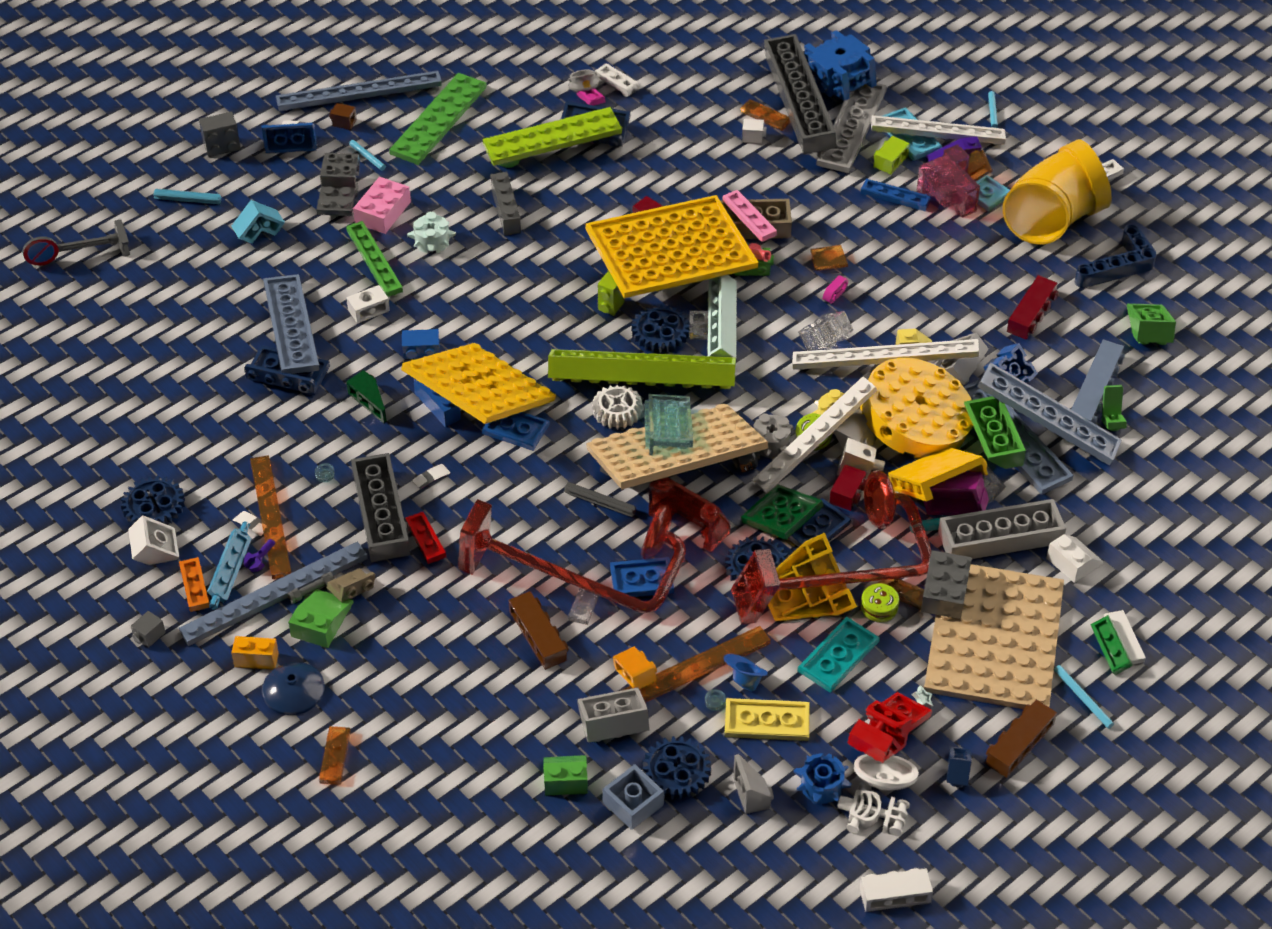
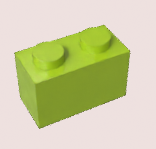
M891 136L874 153V167L892 174L908 157L910 143Z
M608 271L597 284L598 310L614 316L623 305L624 297Z

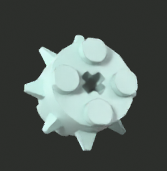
M428 212L414 222V231L407 233V236L415 239L414 247H417L420 251L424 253L436 251V253H439L449 246V239L455 236L456 232L449 230L448 225L450 222L444 217L436 215L435 212Z

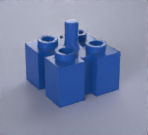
M1020 343L1004 347L996 354L997 358L991 359L983 367L986 371L991 362L1025 383L1030 382L1038 374L1031 361L1026 362L1024 358L1026 353Z

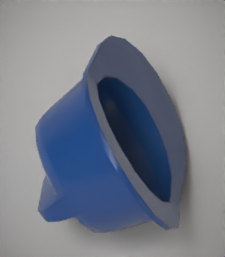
M727 654L723 658L733 668L734 682L751 692L756 690L762 676L768 674L766 670L740 655Z

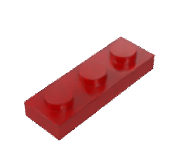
M424 512L406 517L405 522L427 563L430 564L446 558V552Z

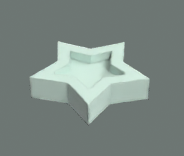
M922 686L918 687L917 692L911 694L921 705L928 708L933 707L931 702L932 693L926 692Z

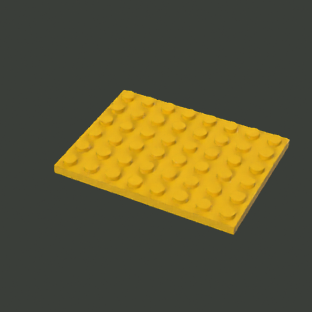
M717 195L586 223L585 226L588 235L624 298L758 268L759 262Z

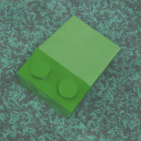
M1127 304L1132 334L1138 343L1149 344V342H1156L1160 345H1166L1167 343L1174 342L1176 321L1163 305Z
M318 589L315 590L296 608L288 623L291 637L328 648L354 603L353 600L347 599L341 602L334 594Z

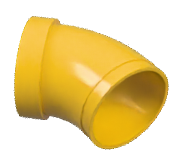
M1078 139L1062 146L1058 153L1031 168L1014 184L1004 199L1003 217L1009 229L1020 239L1032 244H1049L1058 240L1067 228L1080 217L1086 214L1091 216L1109 208L1112 201L1110 183L1105 169L1094 150L1085 141Z

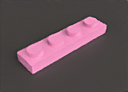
M738 190L723 196V202L761 242L777 236V230Z

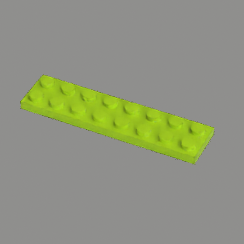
M611 107L485 138L483 139V145L493 166L621 134L622 128Z

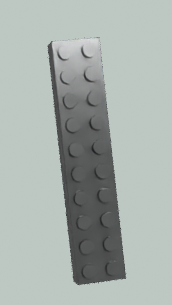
M796 34L764 40L765 57L803 155L835 149L836 131Z

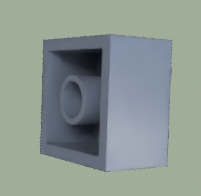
M634 764L603 788V803L633 830L664 806V791Z

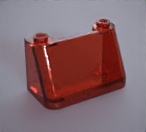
M669 477L654 480L649 484V515L657 520L659 515L666 514L669 518L675 513L680 514L704 529L701 532V537L705 539L703 548L710 552L729 535L731 523L715 504Z

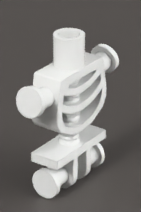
M865 781L859 783L860 790H856L854 799L840 796L838 809L850 811L848 821L851 823L846 826L849 832L857 834L859 826L870 828L878 821L879 817L885 818L883 833H887L888 825H893L890 827L889 832L895 836L902 835L901 827L905 825V818L908 815L906 809L910 806L908 801L898 800L897 808L894 807L895 797L891 796L888 810L881 809L879 795L876 792L869 791L871 785Z

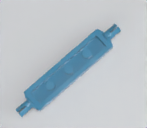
M246 521L242 522L240 529L235 528L231 532L207 590V593L212 596L209 607H212V609H217L220 601L224 603L228 599L252 538L247 534L250 523Z

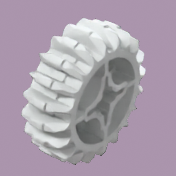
M617 384L616 387L610 385L608 389L603 387L602 392H597L593 399L592 410L594 418H596L598 423L602 422L603 427L608 425L610 429L616 427L618 430L619 427L625 429L627 425L632 426L633 422L638 421L642 414L643 404L641 396H638L637 391H633L632 387L626 389L625 385L619 387Z

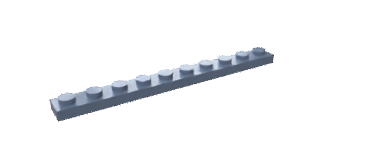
M439 71L276 95L278 110L283 111L442 86Z
M357 541L179 627V632L188 646L193 645L287 599L288 592L296 588L299 590L321 579V576L325 573L331 572L334 576L367 560V553Z

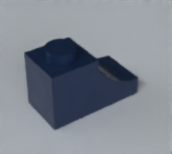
M950 746L947 783H950L951 786H968L972 762L971 749Z

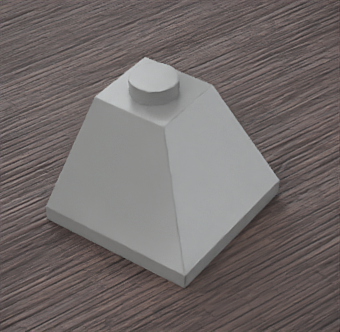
M739 754L735 755L733 780L745 814L770 809L771 800L774 799L772 788L767 786L765 779Z

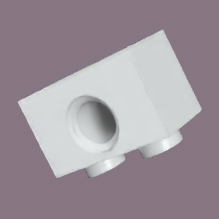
M380 285L346 297L348 311L356 323L390 311L389 299Z

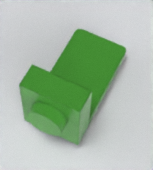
M771 255L768 262L757 260L759 262L758 268L737 272L735 275H770V266L774 265V256Z
M1122 385L1104 386L1101 421L1111 431H1118L1127 427V421L1121 414Z

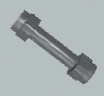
M331 572L325 573L321 576V579L299 590L296 588L288 592V598L292 604L302 600L303 596L322 586L327 587V583L335 578Z

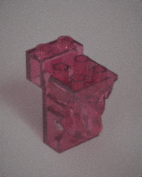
M957 144L945 149L942 157L920 165L916 192L928 194L931 197L935 196L936 201L944 208L953 206L956 213L962 218L977 211L980 185L967 173L970 156Z

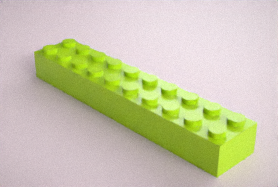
M551 349L548 355V378H552V381L571 379V382L589 380L590 383H600V380H604L610 384L626 381V384L629 385L645 382V385L654 386L656 383H664V386L682 384L683 387L701 385L702 388H712V385L720 386L721 389H730L731 386H735V357Z

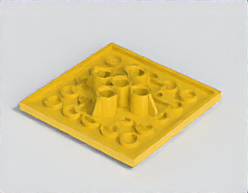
M476 343L402 363L401 367L403 372L484 424L553 402L556 394L551 392L549 388L541 386L535 379L525 376L520 370L509 366L506 361L498 359L493 353L487 352Z

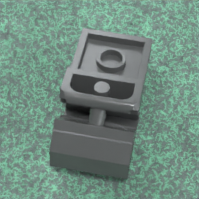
M324 154L320 173L321 190L317 205V215L352 216L355 198H357L359 189L358 182L355 181V176H359L360 171L359 154Z

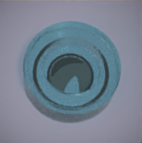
M327 463L318 465L315 469L316 479L320 482L331 481L335 476L334 467Z
M714 689L707 692L705 695V705L707 708L714 711L724 708L726 696L721 690Z

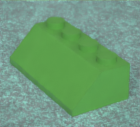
M993 396L965 401V408L988 460L1004 469L1024 466L1026 450L1005 403L1000 402Z

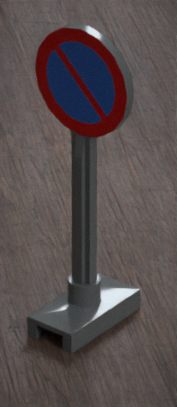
M119 219L114 220L115 234L57 244L49 237H36L25 244L22 253L24 259L29 264L41 266L55 260L59 252L104 244H119L122 255L127 256L130 255L129 241L122 220Z

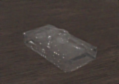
M580 586L568 620L588 625L599 598L600 590Z

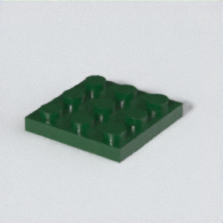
M777 484L741 516V520L744 524L787 540L823 507V501Z

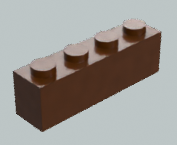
M531 591L509 599V612L543 668L546 670L567 661V652L569 651L567 643L560 639L557 627L551 625L550 617L546 611L543 612L538 597H534Z
M1037 699L1031 705L1027 704L1022 711V715L1012 721L1010 729L1000 734L995 745L991 744L986 751V765L1007 778L1053 727L1057 712Z

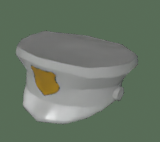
M593 70L576 71L570 75L568 87L574 91H589L599 84V79L596 77L597 73Z

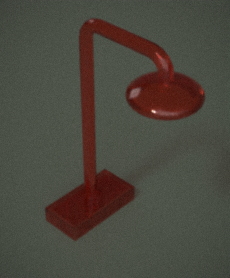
M873 471L866 479L864 505L868 519L876 528H887L894 518L896 505H901L907 512L922 557L920 564L779 578L771 550H755L731 588L741 625L756 623L777 591L918 577L927 574L932 550L914 501L902 493H896L891 480L883 471Z
M477 499L460 530L458 569L473 575L483 554L488 549L636 612L651 613L659 609L664 603L685 559L686 548L682 539L670 532L672 524L670 507L667 504L661 505L646 534L641 549V557L644 560L652 558L662 549L664 543H668L674 548V554L653 598L649 601H642L493 539L490 534L492 505Z

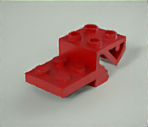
M896 692L882 703L876 700L867 707L865 711L867 712V718L870 719V723L868 724L858 719L849 734L847 744L873 757L874 760L883 763L906 746L908 733L929 719L932 710Z

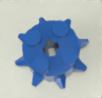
M823 753L815 754L811 757L808 755L803 768L794 769V773L801 778V784L796 788L797 791H802L815 805L830 803L834 800L838 801L843 789L851 788L852 783L844 778L845 771L849 768L848 765L843 766L837 757L833 756L832 758V754L829 753L826 756H823Z

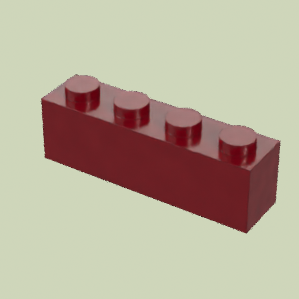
M1038 275L1010 316L1007 332L1026 340L1030 334H1034L1037 323H1041L1044 312H1048L1051 301H1055L1059 291L1056 290L1058 282Z

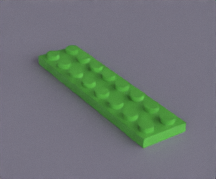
M457 73L389 149L390 155L419 165L487 88L486 82Z

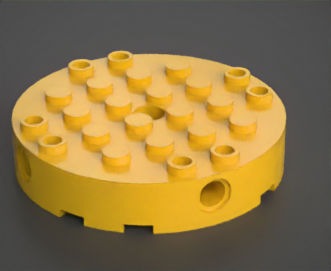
M895 358L878 365L868 378V381L876 387L877 391L860 406L862 414L865 415L866 424L869 429L884 444L902 454L904 452L913 454L914 458L919 459L948 447L959 449L973 427L964 402L970 401L971 397L961 382L944 368L919 359Z

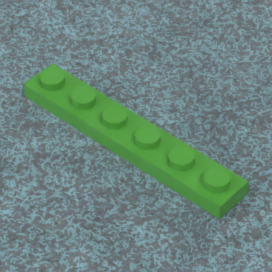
M361 221L346 226L348 234L386 296L390 297L402 293V285L364 222Z

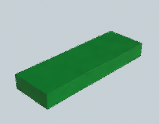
M1109 615L1090 624L1112 673L1117 675L1132 667L1133 664Z

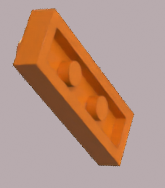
M199 557L180 561L179 565L190 612L210 608Z

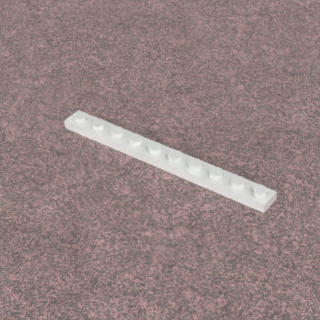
M978 339L800 351L793 352L792 365L793 370L881 364L895 358H914L923 361L979 357Z

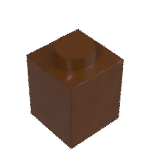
M336 103L329 114L332 126L351 130L357 120L355 107Z

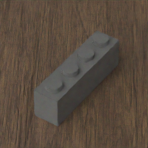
M508 172L490 174L491 190L504 236L521 233L520 215Z

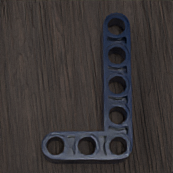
M1126 225L1121 243L1127 252L1079 265L1076 271L1075 285L1080 288H1087L1150 271L1154 268L1157 252L1138 226Z

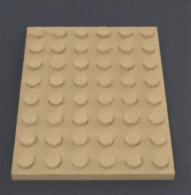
M719 404L712 409H701L697 413L683 414L675 419L668 418L661 423L647 424L643 428H632L621 434L613 433L603 439L595 438L591 442L586 443L589 453L621 489H626L768 449V441L729 405Z
M971 564L961 619L936 615L924 690L932 694L1024 709L1027 704L1031 705L1037 699L1049 707L1064 579Z

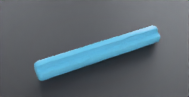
M155 189L153 193L155 199L208 204L221 203L220 194Z

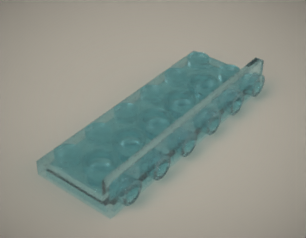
M649 394L648 401L644 402L645 449H649V456H653L654 446L660 448L671 446L679 449L693 448L690 396Z

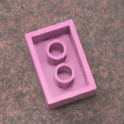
M379 177L353 208L355 223L363 221L367 228L386 234L411 203L409 186Z

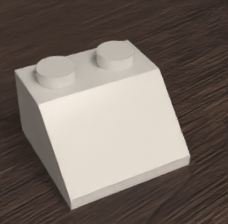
M142 515L129 528L132 559L152 565L179 558L174 527Z
M1063 534L1049 544L1047 559L1074 583L1103 564V561L1076 537Z

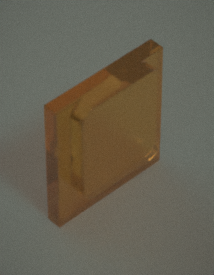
M983 149L972 152L959 163L969 185L993 171Z
M842 245L810 249L812 261L817 271L848 267Z

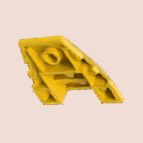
M825 533L805 541L759 583L775 621L840 615L857 607L834 559L833 551Z

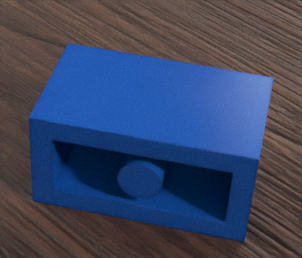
M439 329L402 330L403 359H416L440 353Z

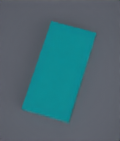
M846 617L798 666L797 671L831 693L875 647L880 637Z

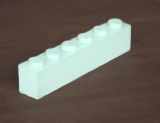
M729 275L709 279L708 356L736 358L737 281Z

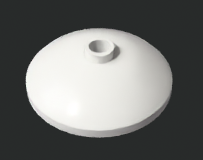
M864 754L859 756L854 762V771L859 778L880 790L907 788L918 779V769L911 762L895 755L882 763Z

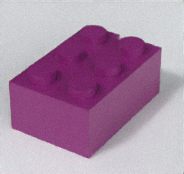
M963 472L931 486L933 499L929 501L923 500L927 515H960L986 510L989 497L986 487H984L985 483L982 473Z

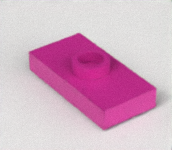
M595 88L589 91H576L577 96L588 105L595 106L605 103V97Z

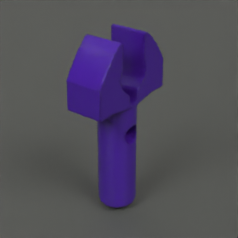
M269 539L255 554L248 552L244 557V566L248 568L255 561L249 569L251 572L260 571L265 566L262 563V558L275 545V541Z

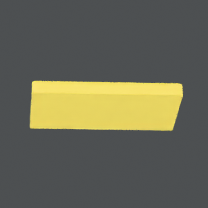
M726 698L725 737L809 741L810 702Z

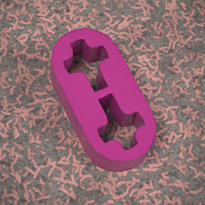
M839 275L824 291L823 300L831 304L834 303L846 290L849 280Z

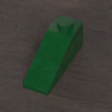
M363 370L347 380L348 394L382 423H386L385 407L375 377Z

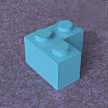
M250 200L231 227L239 239L253 243L261 231L276 235L285 222L276 209Z

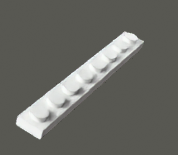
M875 115L871 117V131L956 140L977 136L980 143L1005 144L1006 141L1005 129Z
M862 377L752 479L753 482L767 494L877 391L876 387L866 378Z

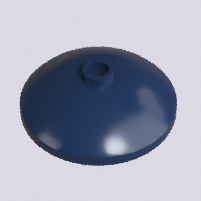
M290 662L276 667L267 675L262 685V694L267 706L283 715H298L311 710L321 701L325 691L324 679L321 673L312 665L303 662Z

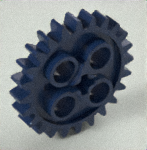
M662 304L659 308L653 305V309L646 307V312L640 310V315H635V319L632 320L631 324L632 337H635V342H639V346L645 345V350L651 347L652 352L655 349H658L659 353L662 352V349L669 352V348L676 350V345L682 347V342L686 343L690 333V321L687 320V315H682V311L677 312L676 307L671 310L670 305L666 308H663Z
M149 476L148 481L141 478V483L134 482L135 487H128L129 492H124V498H121L123 516L126 517L127 522L132 521V525L142 515L164 524L165 522L172 524V518L178 519V513H183L182 508L185 507L183 489L179 487V483L174 484L173 479L167 482V477L160 480L159 476H156L155 480H152L151 476ZM147 492H150L155 506H157L159 513H156L154 505L151 499H149V495Z
M754 536L751 541L746 537V542L738 540V545L732 544V549H728V555L725 558L726 574L730 575V581L736 580V586L743 584V590L750 587L751 592L754 588L761 592L759 583L788 557V553H784V547L778 548V542L771 544V538L766 542L763 536L760 540H757L756 536Z
M672 736L670 742L664 738L663 744L656 741V748L650 746L649 753L646 752L645 759H643L642 771L664 791V797L670 794V798L673 800L674 796L678 795L679 799L682 800L683 794L690 798L691 792L697 795L698 788L705 789V783H709V776H711V761H709V754H705V748L699 749L698 742L692 745L691 738L684 742L683 736L680 737L679 741H676L675 737Z

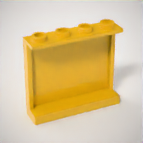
M948 447L893 470L888 475L894 491L929 501L933 499L930 489L933 485L965 471L981 472L985 476L988 473L986 469L987 462L982 456Z

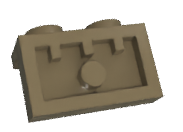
M359 568L329 581L327 588L343 602L371 590L374 587L375 573L370 572L366 574Z

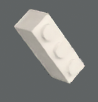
M914 868L904 872L891 871L887 874H869L861 877L860 892L865 912L931 903L933 890L927 868Z

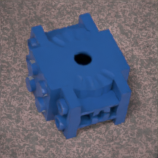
M835 30L831 32L832 40H827L816 48L810 43L804 45V55L816 85L821 92L829 97L836 95L845 101L850 99V91L857 90L864 84L871 88L877 86L875 58L871 56L870 48L852 34L845 37Z

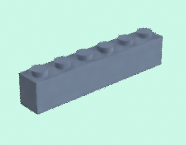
M1102 340L1071 409L1094 424L1097 423L1098 419L1096 415L1101 414L1104 386L1114 384L1115 379L1113 376L1117 377L1120 369L1118 365H1122L1125 359V354H1123L1124 346Z

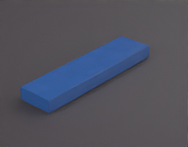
M870 179L865 180L860 194L925 212L931 202V196Z

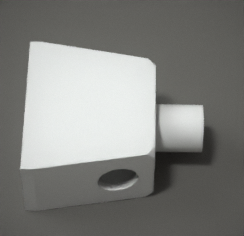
M848 438L839 460L837 475H840L846 464L866 471V479H868L871 470L883 471L885 461L875 459L876 449L874 447Z

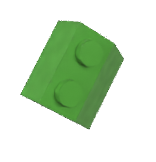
M586 755L544 757L545 796L588 794Z

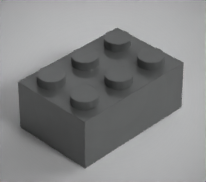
M932 550L921 612L961 619L972 557Z

